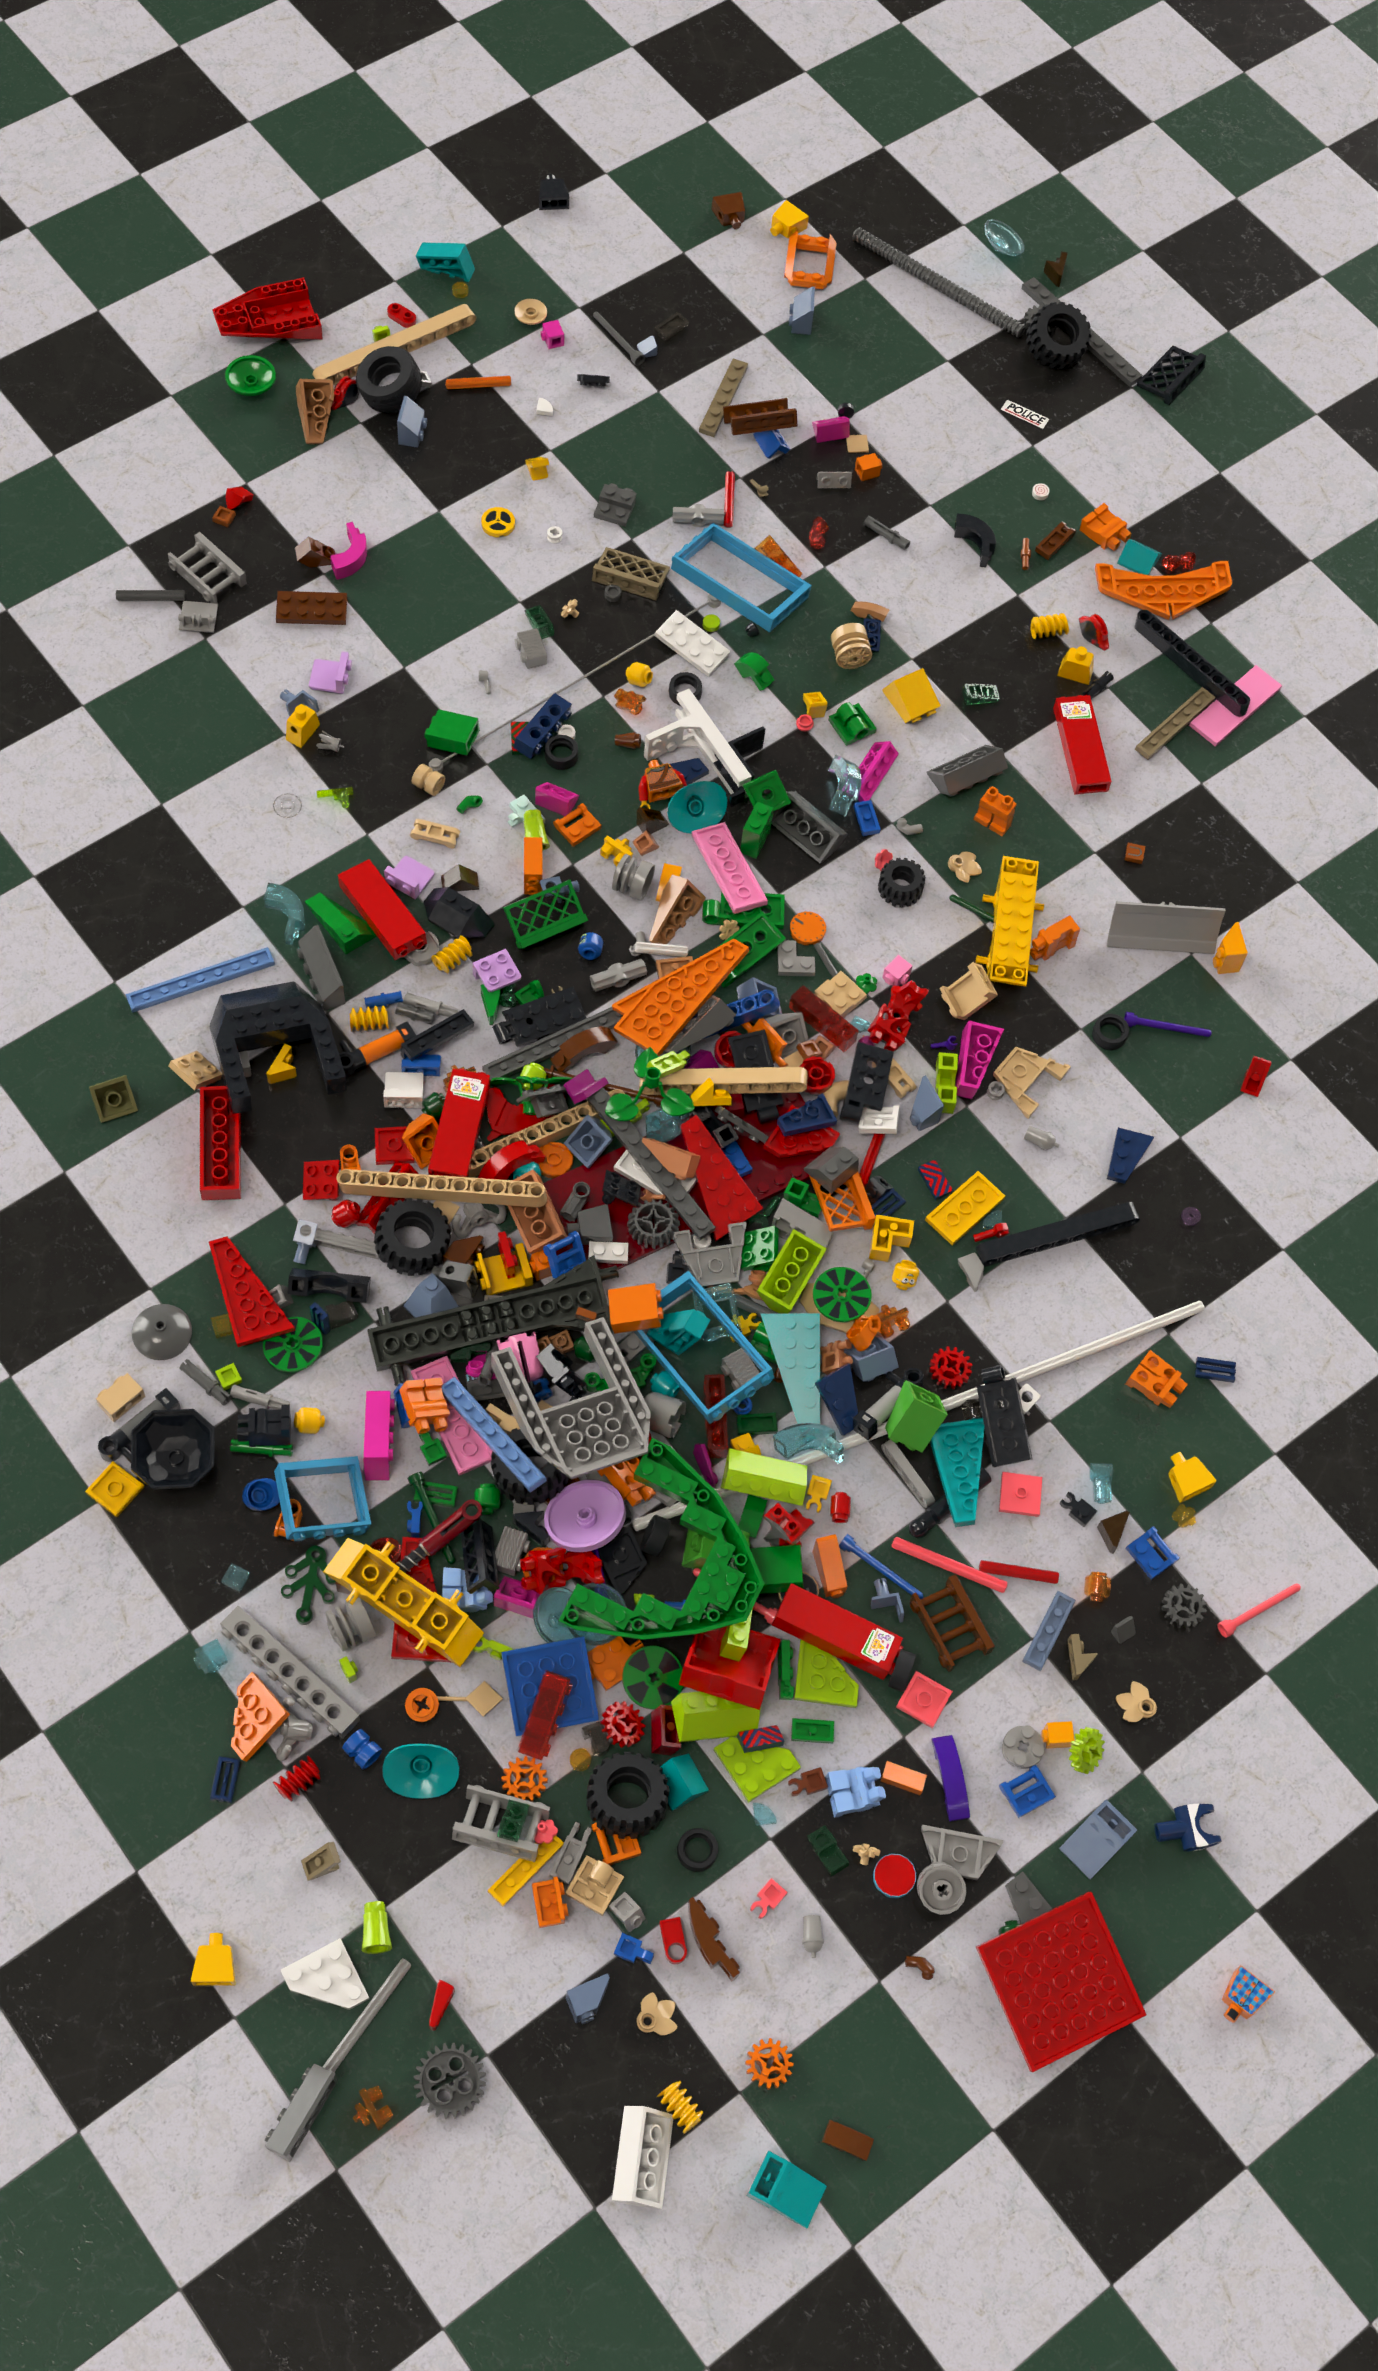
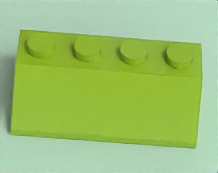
M795 1229L792 1230L756 1291L768 1308L780 1314L790 1313L827 1248Z
M729 1448L720 1488L803 1506L807 1487V1465Z
M700 1691L680 1693L671 1701L679 1742L737 1737L738 1732L758 1729L760 1710Z

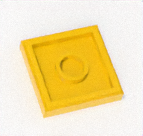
M112 1461L85 1492L115 1517H118L141 1492L144 1484Z

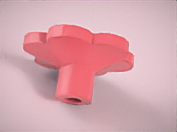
M882 849L880 853H877L875 867L881 871L884 865L892 860V853L888 852L887 849Z
M550 1819L546 1821L540 1820L534 1840L537 1844H542L543 1842L546 1844L551 1843L553 1837L558 1833L554 1822Z

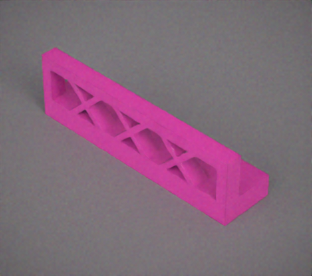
M891 741L874 742L843 790L844 796H856L860 802L870 800L899 754Z

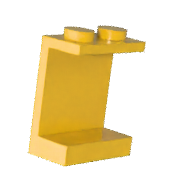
M523 1243L515 1244V1251L511 1252L512 1255H516L518 1266H515V1277L507 1279L501 1255L483 1259L481 1253L477 1254V1261L474 1262L477 1273H481L482 1278L479 1279L481 1289L486 1290L487 1295L533 1285V1276Z

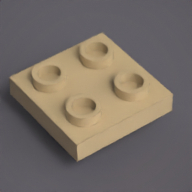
M198 1051L171 1060L168 1066L194 1090L221 1080L222 1073Z
M586 1855L565 1895L603 1916L624 1876L614 1871L605 1862L596 1861Z

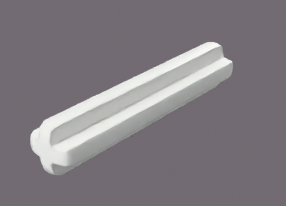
M636 942L635 952L686 957L688 955V947Z

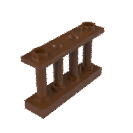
M787 398L723 406L724 424L731 423V433L733 436L798 427L797 410L795 408L788 409Z
M956 1574L948 1577L944 1589L920 1599L917 1593L912 1594L911 1602H909L910 1607L914 1613L918 1614L939 1654L938 1659L943 1668L946 1667L948 1672H951L955 1666L953 1661L976 1650H982L985 1656L993 1651L995 1646ZM953 1596L956 1602L954 1607L929 1617L924 1608L925 1606L944 1597ZM958 1613L963 1615L966 1620L965 1624L939 1636L934 1627L935 1624ZM968 1631L973 1633L975 1642L950 1654L948 1653L944 1645L945 1642Z

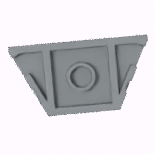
M927 1825L921 1826V1832L931 1862H943L952 1865L959 1871L962 1878L978 1880L1003 1844V1840Z

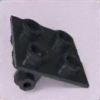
M606 1170L602 1189V1201L605 1204H610L616 1197L637 1207L641 1186L637 1182L628 1180L616 1172Z

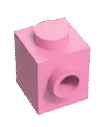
M898 955L884 968L882 978L887 984L892 986L904 985L910 977L913 965Z

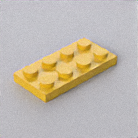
M977 1171L928 1214L925 1221L953 1246L1005 1199V1195Z

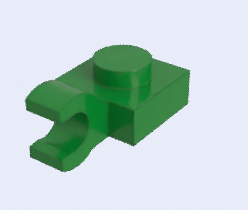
M429 1432L419 1435L424 1444L420 1446V1450L428 1466L447 1458V1454L438 1438L432 1440Z

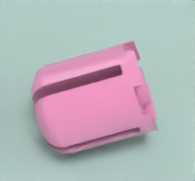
M535 1332L532 1333V1336L528 1337L526 1333L510 1336L503 1343H500V1339L497 1340L499 1350L511 1347L523 1375L525 1371L528 1383L534 1382L543 1376V1365L536 1357L540 1351Z

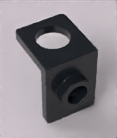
M873 1176L864 1186L871 1206L879 1200L885 1191H890L893 1188L881 1176Z

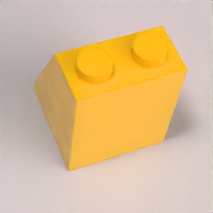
M923 668L894 680L882 689L905 723L911 721L913 724L921 720V716L925 714L929 717L937 713L936 709L941 706Z

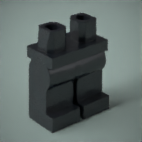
M550 1343L536 1356L548 1374L553 1377V1383L571 1397L574 1396L578 1399L587 1393L584 1389V1386L587 1384L585 1380L570 1368L573 1361L553 1344Z
M290 1404L282 1405L281 1409L278 1410L261 1408L255 1411V1408H249V1414L238 1415V1442L249 1441V1447H256V1445H290Z

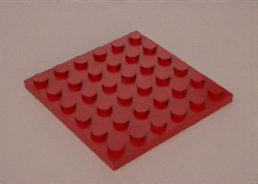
M1087 1892L976 1946L1030 2072H1034L1147 2015L1092 1892Z

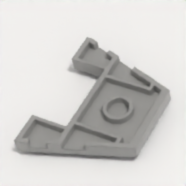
M746 1222L728 1225L731 1244L693 1249L690 1230L674 1232L673 1240L693 1277L702 1287L738 1282Z

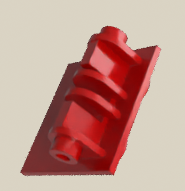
M339 1160L304 1162L303 1200H337L339 1197V1184L337 1181V1174L340 1168Z

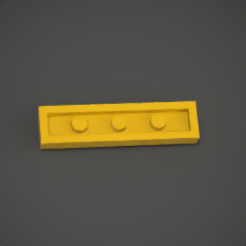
M554 1836L551 1843L546 1844L543 1842L538 1844L535 1862L519 1858L488 1889V1893L504 1907L562 1848L564 1842L559 1837Z

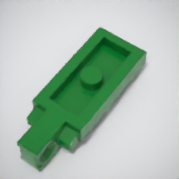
M782 1640L778 1647L779 1700H792L794 1694V1687L790 1682L793 1679V1667H790V1659L793 1658V1647H790V1640Z

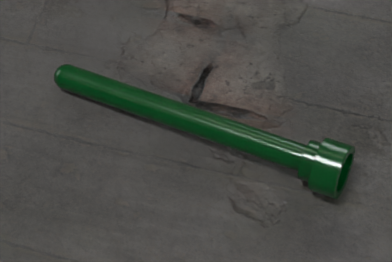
M954 894L949 896L950 901L994 923V915Z
M422 1471L410 1475L407 1479L410 1486L417 1490L434 1529L440 1523L424 1488L425 1477ZM449 1544L442 1548L447 1562L454 1564V1555Z

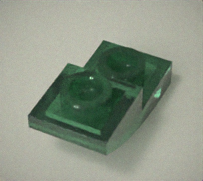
M509 1799L497 1837L518 1843L530 1805Z

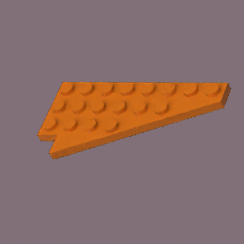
M732 939L615 1002L612 1005V1009L623 1017L613 1027L614 1031L644 1050L651 1047L660 1056L749 952V947L736 939Z

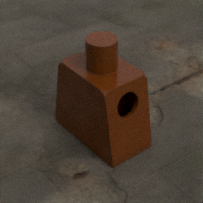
M742 192L713 197L712 211L722 226L732 225L733 229H738L741 227V223L744 222L745 207Z

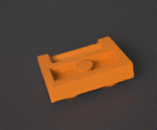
M583 803L578 805L577 809L553 822L555 828L573 847L601 829L599 821L588 811ZM579 815L583 816V818H581L568 828L564 826L565 824L572 821Z
M597 1822L591 1825L593 1832H596L604 1857L602 1861L612 1866L618 1862L641 1855L637 1838L630 1839V1836H625V1839H619L617 1834H613L612 1837L618 1854L612 1855L604 1829L600 1830L597 1827Z

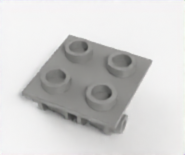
M183 601L182 611L178 616L180 621L179 630L214 633L218 604Z

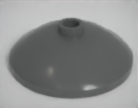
M157 1304L145 1309L137 1316L132 1326V1339L136 1349L145 1357L153 1360H168L178 1356L187 1348L192 1338V1325L189 1317L183 1310L170 1304ZM160 1324L164 1325L161 1329L157 1328Z

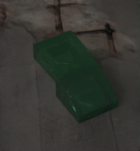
M490 1343L462 1348L451 1354L449 1361L450 1363H468L471 1359L470 1355L487 1354L490 1351Z
M825 1825L807 1836L814 1851L831 1877L849 1866V1861L839 1849L837 1841Z

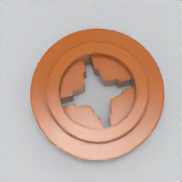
M427 1688L413 1690L405 1702L408 1716L418 1722L431 1720L437 1714L439 1707L436 1694ZM426 1699L427 1701L425 1704L430 1709L428 1710L423 1708L421 1711H419V1706L417 1705V1703H415V1701L423 1702Z

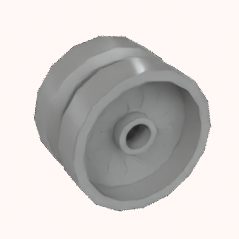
M943 1862L932 1863L919 1874L917 1893L924 1906L931 1912L940 1915L950 1914L958 1910L963 1904L966 1896V1884L959 1871L952 1865ZM944 1884V1890L938 1891L937 1887L939 1885L942 1887V1885Z

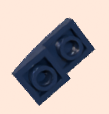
M864 618L863 626L867 632L870 648L874 652H879L881 620Z

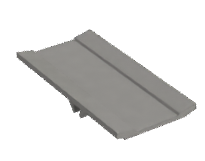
M1116 901L1108 933L1107 947L1215 954L1217 938L1226 910L1225 908L1180 906L1169 902V905H1165V902L1149 904Z

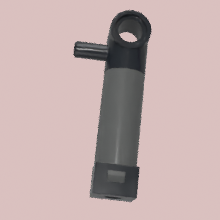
M167 1388L155 1396L156 1400L113 1434L105 1436L99 1441L98 1450L103 1460L107 1462L116 1461L122 1453L131 1463V1451L128 1447L131 1445L132 1429L153 1410L181 1409L179 1401ZM109 1446L114 1447V1449L110 1452L105 1451V1449Z

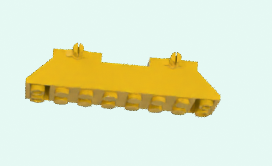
M1003 856L995 895L983 894L982 902L993 903L994 907L992 941L988 957L977 955L975 963L986 964L987 975L990 981L1026 987L1028 971L1036 973L1038 971V965L1029 964L1034 910L1042 912L1044 910V904L1035 903L1039 861Z
M347 1538L323 1571V1573L351 1591L346 1601L348 1603L350 1601V1604L353 1605L358 1597L421 1640L415 1647L417 1651L419 1650L420 1653H423L428 1645L452 1663L461 1667L484 1634L469 1618V1615L458 1607L457 1603L464 1594L460 1592L458 1595L459 1590L456 1589L450 1599L443 1598L404 1573L388 1557L393 1548H395L390 1542H387L382 1551H378L367 1544L363 1545Z

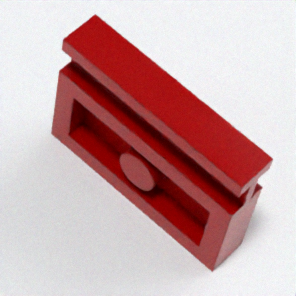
M505 1231L499 1232L498 1248L507 1279L514 1278L515 1266H518L516 1255L511 1253V1249H513L512 1240L510 1237L507 1238Z

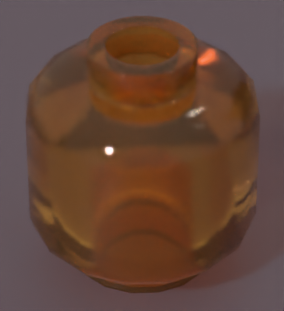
M1091 1572L1090 1575L1085 1577L1084 1594L1090 1597V1601L1102 1602L1103 1598L1110 1596L1111 1579L1107 1577V1573Z

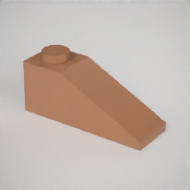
M653 1138L642 1139L644 1145L669 1172L675 1174L676 1178L681 1180L694 1178L700 1155Z

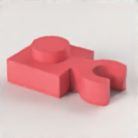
M771 1878L757 1894V1897L761 1900L754 1902L750 1911L760 1907L762 1913L758 1918L762 1919L767 1913V1907L769 1906L774 1910L788 1892Z

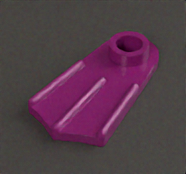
M697 1443L693 1451L694 1457L704 1480L715 1488L718 1478L712 1471V1464L705 1444Z

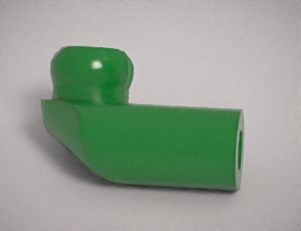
M478 795L466 796L456 809L459 813L463 814L468 808L479 807L483 799Z

